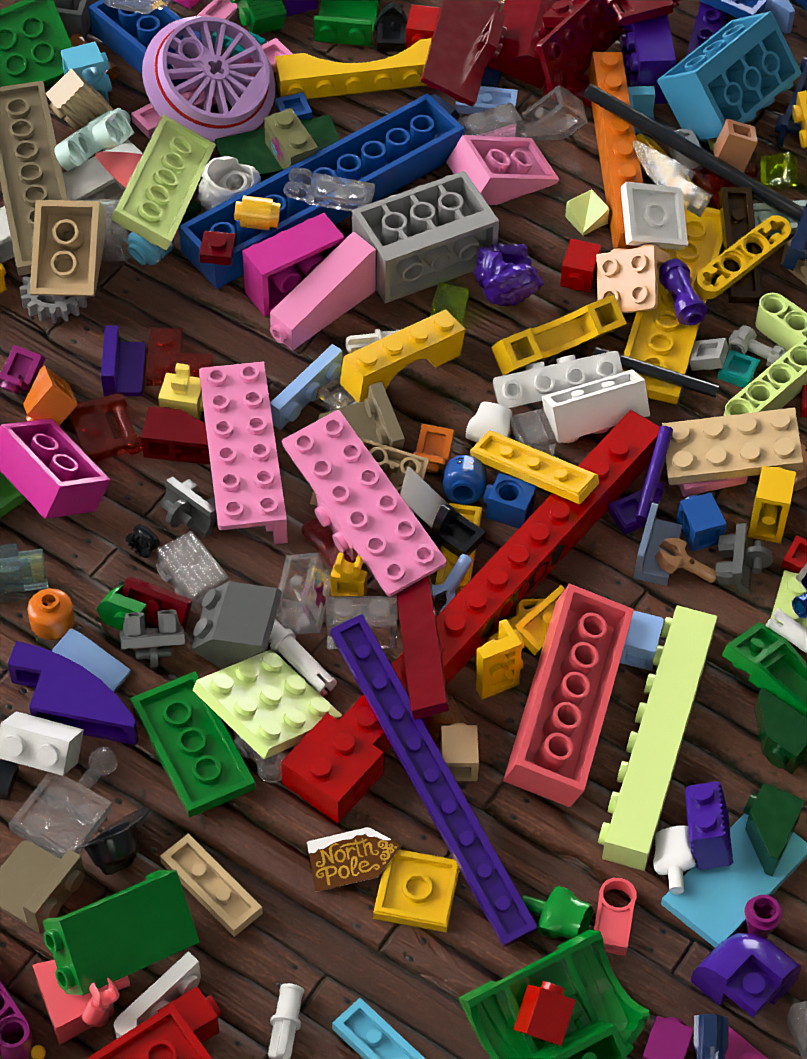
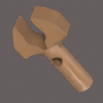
M667 538L659 545L662 549L658 551L655 558L662 570L672 574L677 568H683L709 583L716 581L715 570L688 556L685 551L687 542L680 538Z

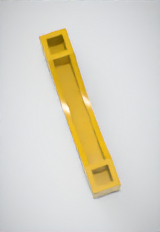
M432 38L421 39L397 55L366 63L332 62L306 53L275 56L279 96L284 97L303 92L306 99L426 86V84L420 81Z

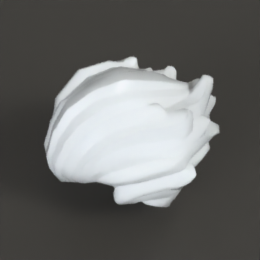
M233 157L213 158L201 174L202 179L198 185V199L206 210H210L259 184L261 181L260 173L253 166L239 164L238 159Z

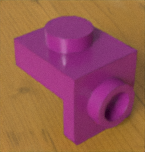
M13 345L3 370L0 372V388L17 395L19 390L29 393L46 358L35 352Z

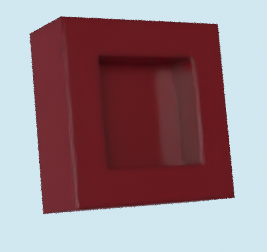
M204 231L199 253L200 263L232 266L236 234Z

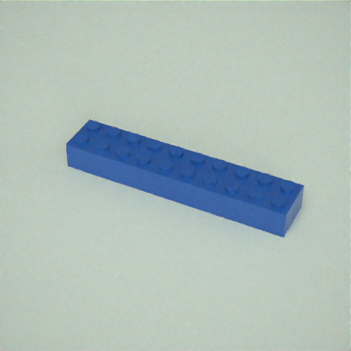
M427 93L180 225L181 252L218 289L244 274L242 250L249 248L251 245L260 243L281 231L288 230L322 213H325L332 223L336 224L351 216L352 210L374 203L446 164L460 138L464 135L465 128ZM244 195L273 199L275 203H281L278 228H270L269 231L240 227V221L234 220L236 201L242 202ZM204 231L236 234L232 266L200 263L199 253Z

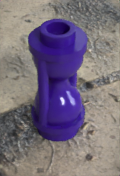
M671 259L664 262L659 268V281L671 293L674 299L678 322L683 325L698 324L707 314L708 308L705 302L695 294L691 286L690 270L687 264L683 263L680 259Z

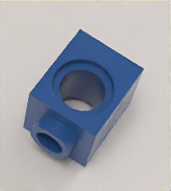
M499 473L494 485L488 484L484 493L483 503L487 504L486 518L520 528L530 517L534 509L537 486Z
M712 493L692 495L680 501L676 521L682 525L681 531L691 551L718 545L719 535H725L727 523Z

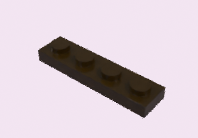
M751 187L720 188L718 194L724 251L755 228ZM756 243L746 244L748 252L758 254ZM734 260L725 261L727 270L734 272L740 269L738 263ZM759 265L728 288L729 303L760 302L762 287Z

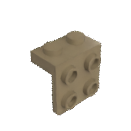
M30 840L22 841L0 867V910L40 934L44 930L43 920L55 918L63 904L80 887L85 878L81 856L68 849L60 859Z

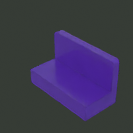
M105 326L101 367L103 395L142 396L146 344L144 342H120L118 326Z

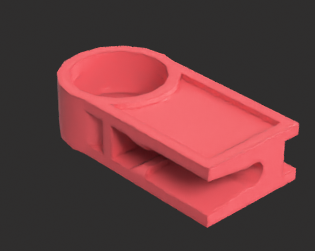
M611 878L602 884L598 896L594 930L601 932L606 953L626 956L637 895L633 884L623 878ZM617 889L629 895L631 902L622 908L613 907L605 901L603 896L606 892Z

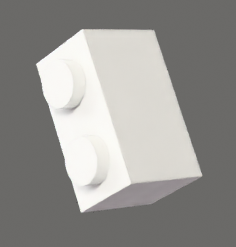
M16 711L0 724V759L63 776L78 763L84 729Z

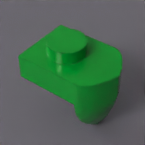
M124 585L112 589L96 609L101 620L106 625L114 627L119 631H123L125 613H144L146 629L147 604L123 596Z

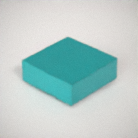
M730 349L723 368H720L717 379L745 388L751 383L759 368L760 360Z

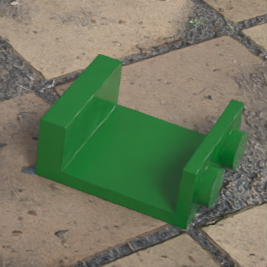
M321 0L319 15L314 16L313 19L314 41L371 47L380 0Z

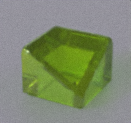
M789 152L761 157V183L767 187H797V158Z
M439 282L431 305V316L446 309L462 325L469 305L470 290Z

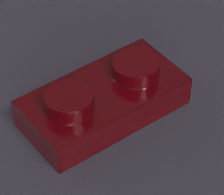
M133 576L125 580L122 595L147 604V623L158 627L157 612L174 609L177 612L180 626H183L185 632L193 602L192 599Z

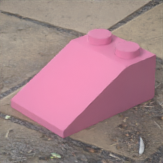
M462 135L446 161L453 174L462 171L467 173L488 205H498L555 185L560 180L532 138Z

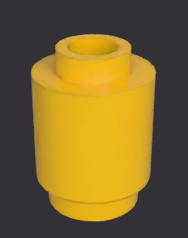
M243 195L242 202L236 201L234 220L240 221V227L270 231V228H278L281 203H275L273 199Z

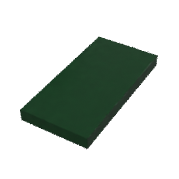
M330 114L301 120V123L318 146V151L340 140ZM265 128L215 139V147L219 158L229 156L238 159L239 164L253 166L260 173V182L283 171L265 143Z

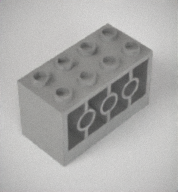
M465 171L448 175L442 179L352 210V233L355 232L376 249V290L384 303L473 272L477 267L478 249L483 246H491V244L498 245L499 220Z

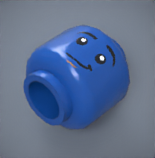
M460 455L450 459L445 465L442 481L443 492L446 497L454 503L462 505L477 502L483 496L486 488L487 474L483 463L469 455Z

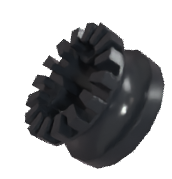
M141 524L136 525L133 533H129L125 538L127 545L131 546L130 549H135L134 553H138L143 558H149L152 554V549H157L160 545L157 535L151 529Z

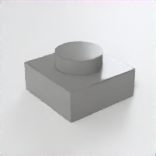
M726 338L695 341L689 359L692 371L723 368L729 349Z

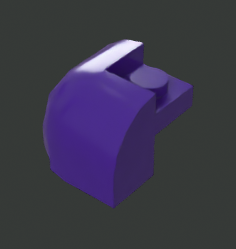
M736 933L722 941L693 971L690 982L719 1006L729 997L754 1018L769 1002L775 1005L798 980L801 965L772 941L756 933Z

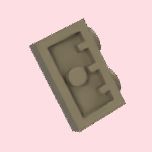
M382 382L369 385L368 397L363 402L336 409L341 411L358 437L403 451L405 437ZM332 410V411H329V412H325V413L320 414L319 417H318V420L321 419V418H323V417H325V416H327V415H329L330 413H332V412H334V411H336V410Z

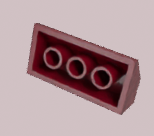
M505 0L502 13L506 14L503 26L507 30L500 42L503 46L495 61L490 59L488 67L541 89L546 80L537 44L554 29L544 27L542 16L552 8L554 3L560 0Z

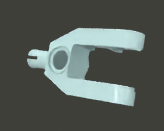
M116 108L113 111L110 110L93 119L86 126L59 143L55 147V155L60 165L65 170L70 171L80 166L102 149L111 150L123 143L134 134L130 126L131 118L128 112L121 110V108Z

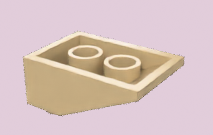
M35 201L30 295L95 297L105 243L106 211L100 201Z

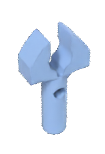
M462 554L443 584L437 586L432 584L434 602L438 596H443L446 593L447 602L441 611L456 596L455 590L473 562L468 555Z

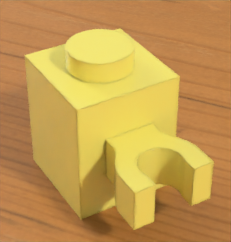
M177 363L175 367L176 374L166 373L158 397L159 407L183 410L200 420L202 412H204L200 378L190 376V365Z

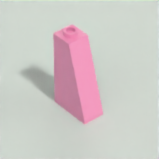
M355 232L350 234L270 312V332L273 338L279 343H284L293 351L376 291V249Z

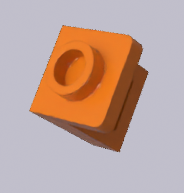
M427 424L421 425L416 452L413 454L429 459L426 472L438 473L439 469H445V465L450 459L455 435L453 429Z

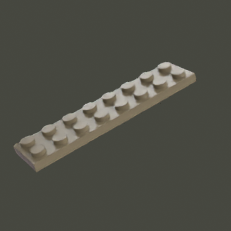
M43 81L0 87V183L18 276L31 274L35 201L68 200L62 168L55 155L57 144Z

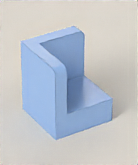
M638 611L633 612L620 663L652 671L653 659L664 623L662 617Z

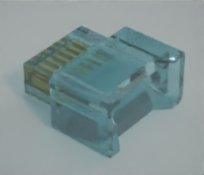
M17 543L0 545V603L26 600L25 591L49 588L43 549L19 552Z

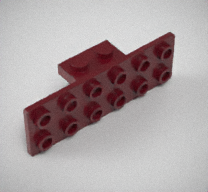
M443 0L420 81L433 90H438L453 97L457 102L473 107L477 101L484 69L490 59L494 61L497 59L503 46L500 42L507 28L503 26L506 14L499 11L501 4L495 0Z
M560 0L554 3L552 8L542 16L544 27L554 28L537 44L550 98H557L590 66L593 52H605L620 38L621 34L626 32L623 26L618 23V15L615 10L608 7L606 0Z

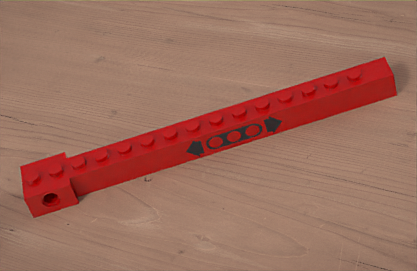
M630 410L578 465V467L593 472L599 477V484L581 504H577L552 493L436 616L446 685L477 653V648L482 647L488 641V638L499 629V621L508 619L512 615L518 603L526 599L602 517L608 509V504L616 501L651 462L660 430L659 426ZM403 651L391 666L409 696ZM364 694L339 721L327 713L281 761L282 784L336 823H339L384 774V753L391 746Z

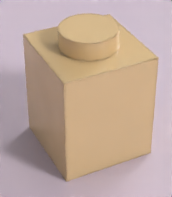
M454 723L449 726H441V755L455 780L478 781L479 751L477 725Z

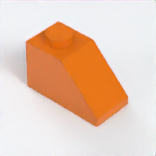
M44 365L40 369L23 405L27 413V421L52 419L60 426L78 403L70 385Z

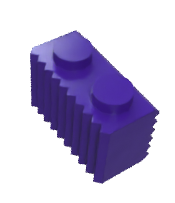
M715 781L687 786L685 788L689 843L691 844L696 868L705 870L730 866L733 863L730 823L721 783Z

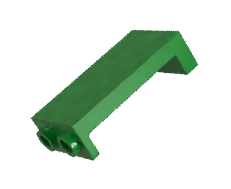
M177 870L155 871L146 875L147 880L62 917L43 920L45 929L43 934L44 942L48 950L53 954L57 966L55 971L56 979L66 994L84 996L90 993L89 989L92 983L99 989L109 984L107 978L114 982L199 943Z

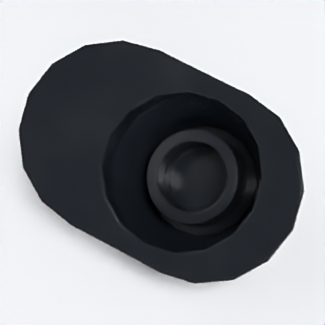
M141 808L124 816L103 830L91 841L79 845L76 849L84 848L94 865L100 867L105 875H111L127 868L133 863L140 848L136 824L150 812V808Z

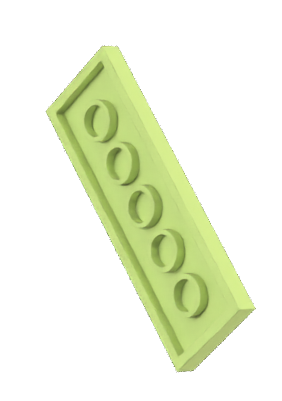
M163 114L111 220L118 223L122 228L145 238L149 243L167 250L216 144Z

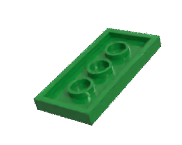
M196 671L130 698L131 706L189 818L256 790L255 781L221 717L193 691L196 680L200 679Z

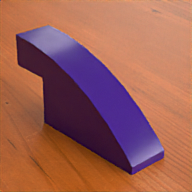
M16 641L8 662L9 673L12 683L36 688L29 706L32 716L84 729L83 735L137 745L138 733L134 717L120 698L101 679L83 666L60 654L39 646Z

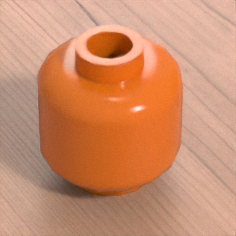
M48 588L40 590L29 600L27 608L32 631L38 637L44 640L61 639L69 629L74 627L75 615L72 601L65 592L59 589Z

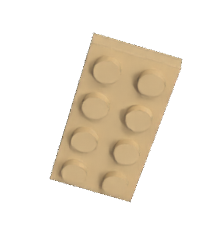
M795 407L662 423V426H668L673 429L666 454L669 485L760 475L762 465L780 467L789 471L804 470Z

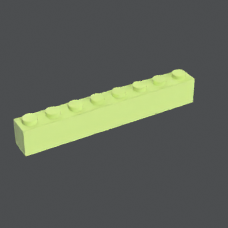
M676 605L673 618L666 617L661 637L666 638L664 646H657L652 664L658 666L656 675L652 673L648 675L644 694H648L649 698L647 703L640 702L635 723H639L640 727L638 733L631 731L626 752L631 753L629 762L622 761L619 769L617 782L622 783L620 793L613 791L607 812L613 814L611 823L603 822L598 843L604 845L602 855L604 860L645 871L713 638L717 620L715 615Z

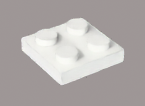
M625 182L620 187L626 245L655 244L658 245V248L683 250L688 246L682 187Z

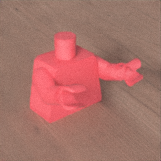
M55 960L33 965L36 981L59 1044L72 1039L91 1027L104 1026L115 1013L113 1003L120 996L118 990L130 986L127 975L114 982L107 978L109 984L99 989L92 983L89 989L90 993L84 996L66 994L57 982Z

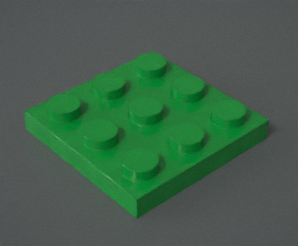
M22 0L0 10V87L43 81L45 87L59 81L64 76L61 50L72 48L73 45L54 0Z

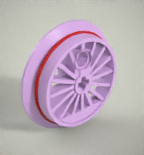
M204 16L179 19L162 28L153 37L145 52L142 78L146 94L154 109L161 117L164 114L215 143L217 138L256 130L264 122V117H267L271 111L275 98V78L271 64L257 40L247 30L234 22L218 17ZM193 31L200 32L202 43ZM209 31L217 32L214 49ZM224 35L234 39L224 54L220 56ZM238 44L246 49L227 59ZM169 46L175 50L174 53L168 52ZM184 54L190 55L192 59L187 58ZM250 57L254 61V63L238 64ZM167 63L172 64L174 69H167ZM257 73L255 77L246 75V74ZM187 79V81L176 87L171 80ZM197 86L198 89L189 101L181 95L183 92ZM205 91L206 95L202 110L194 106V103L202 92ZM213 94H215L219 114L210 112ZM226 99L232 106V109L230 111H228Z

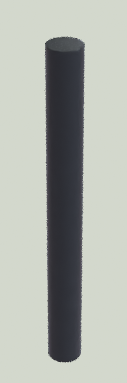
M596 347L593 355L611 351ZM619 354L623 369H633L638 374L714 398L717 397L719 385Z

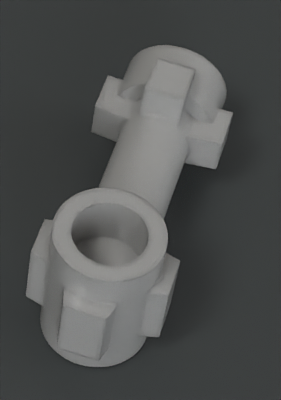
M741 326L739 330H734L728 341L729 350L731 349L742 354L749 351L766 359V365L769 367L787 352L784 347L779 345L771 348L756 341V332L749 326Z

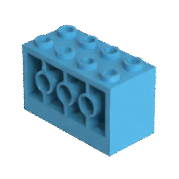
M772 11L731 20L661 76L657 82L681 129L693 131L698 141L701 140L702 143L708 142L707 139L719 137L726 119L741 123L753 120L757 116L756 112L759 109L765 108L775 101L774 97L777 94L793 87V81L802 72Z

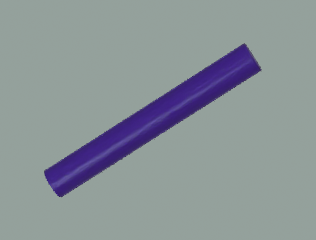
M661 426L635 515V518L639 521L647 522L650 507L654 501L673 429L668 426Z

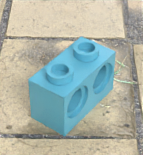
M96 42L61 50L64 75L72 68L109 103L108 92L112 91V85L108 74H106V70L110 69L106 53H100Z

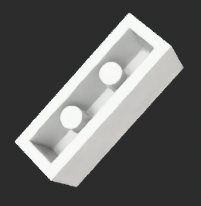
M633 369L541 396L547 431L558 443H572L584 435L605 433L611 427L616 426L630 410L643 417L650 416L645 380Z

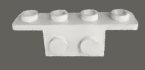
M611 351L576 359L575 355H569L556 359L557 364L545 366L544 362H537L526 365V371L495 377L493 379V386L497 403L507 408L542 401L541 396L622 373L623 369L618 351Z

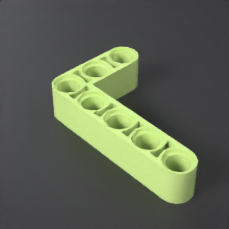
M767 293L761 297L755 325L761 333L779 346L784 347L787 352L728 401L725 406L724 416L781 409L801 392L802 385H807V313L778 293Z

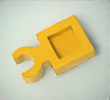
M338 553L330 575L332 596L361 602L365 601L367 594V571L361 570L363 564L361 556H357L356 561L352 563L344 559V553Z

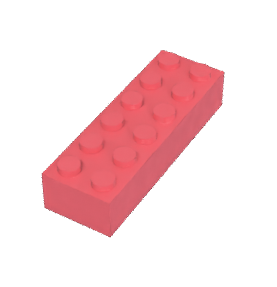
M570 583L568 584L554 607L505 772L504 782L567 807H571L584 792L634 609Z

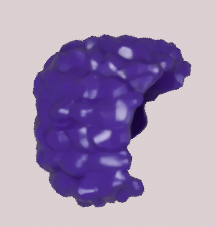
M500 243L498 245L483 246L478 249L477 267L474 270V275L479 286L484 289L486 299L492 304L515 306L519 302H524L525 298L540 290L541 286L544 285L542 278L536 274L537 268L531 266L532 260L528 258L527 246L525 244H514L511 246Z

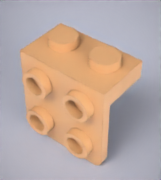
M644 244L635 249L618 248L608 253L596 254L597 301L614 294L622 314L657 308V268H660L664 262L670 260L669 253L658 248V245Z

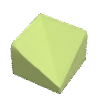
M591 189L567 202L565 217L584 236L608 224L609 207Z

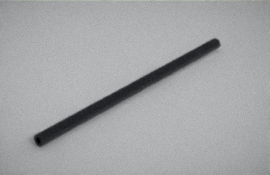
M591 83L584 93L585 98L736 187H751L753 197L799 223L804 208L594 84Z

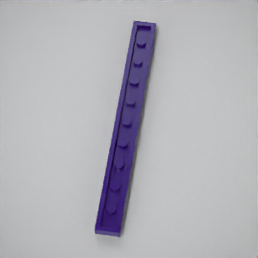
M363 614L331 628L330 635L503 948L537 931L538 927L423 721L421 718L414 720L411 713L409 696Z

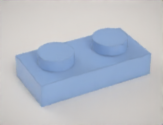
M480 86L477 101L473 107L456 101L455 109L460 114L514 119L518 90Z

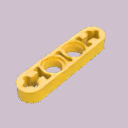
M778 215L764 220L698 272L694 281L695 292L705 299H713L719 296L787 242L791 233L789 221ZM771 229L781 230V233L777 232L770 237L769 241L767 240L766 237L769 235ZM756 243L761 247L762 252L760 254H752L746 249V244ZM734 260L738 263L740 269L734 272L729 271L725 268L723 262ZM716 274L719 275L714 286L712 284H709L708 286L704 285V280L708 282L711 281L716 276Z

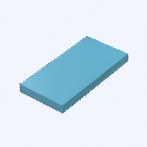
M743 814L730 828L733 863L730 866L699 870L695 865L683 876L684 892L675 895L669 891L662 898L661 905L716 948L722 941L735 935L746 923L744 911L747 902L751 898L758 895L771 896L807 858L806 841L793 832L773 876L765 874L745 830L749 815Z

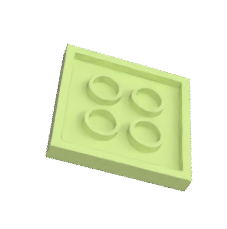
M272 649L196 680L193 691L263 759L297 745L327 713L338 721L342 717L339 711Z

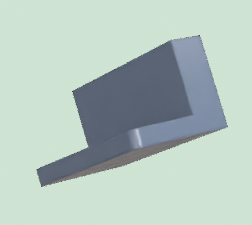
M652 503L637 554L634 579L667 586L670 573L662 570L655 555L662 549L659 545L664 539L680 538L682 525L656 519L658 504Z

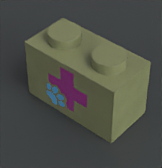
M292 108L264 117L265 143L283 170L318 152V146Z

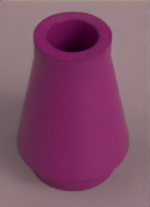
M758 895L747 902L744 911L747 924L746 932L756 933L766 939L768 938L769 934L779 925L783 916L782 908L776 899L769 895Z

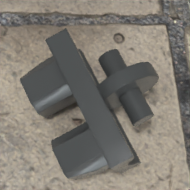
M174 477L167 479L165 482L166 493L160 504L167 511L166 523L171 527H177L184 523L203 538L211 535L213 523L217 521L215 497L207 500L201 498L198 485L190 479L182 483Z
M747 523L736 524V533L719 535L718 540L721 558L733 557V561L716 563L715 574L719 584L723 585L736 584L739 593L750 592L751 570L755 574H760L762 568H767L773 563V553L770 549L764 547V542H753V539L747 536Z
M174 609L158 611V628L145 629L144 613H125L123 631H119L121 649L143 648L135 649L136 659H150V668H158V658L171 657V647L169 645L185 644L183 626H180L177 612Z

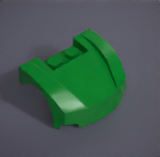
M587 930L558 945V950L497 982L489 981L458 998L475 1035L491 1059H625L634 1049L633 1043L644 1029L645 1020L649 1019V1009L637 1004L621 986L610 966L604 948L603 936L600 931ZM546 981L565 988L563 996L576 1000L562 1046L513 1030L527 985L541 987L542 982Z

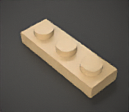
M189 833L160 856L161 863L166 869L177 870L181 884L234 937L263 914L262 906Z

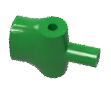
M556 886L547 901L529 895H523L522 897L528 911L540 915L537 925V931L540 934L552 939H572L588 930L593 916V904L578 899L572 891Z

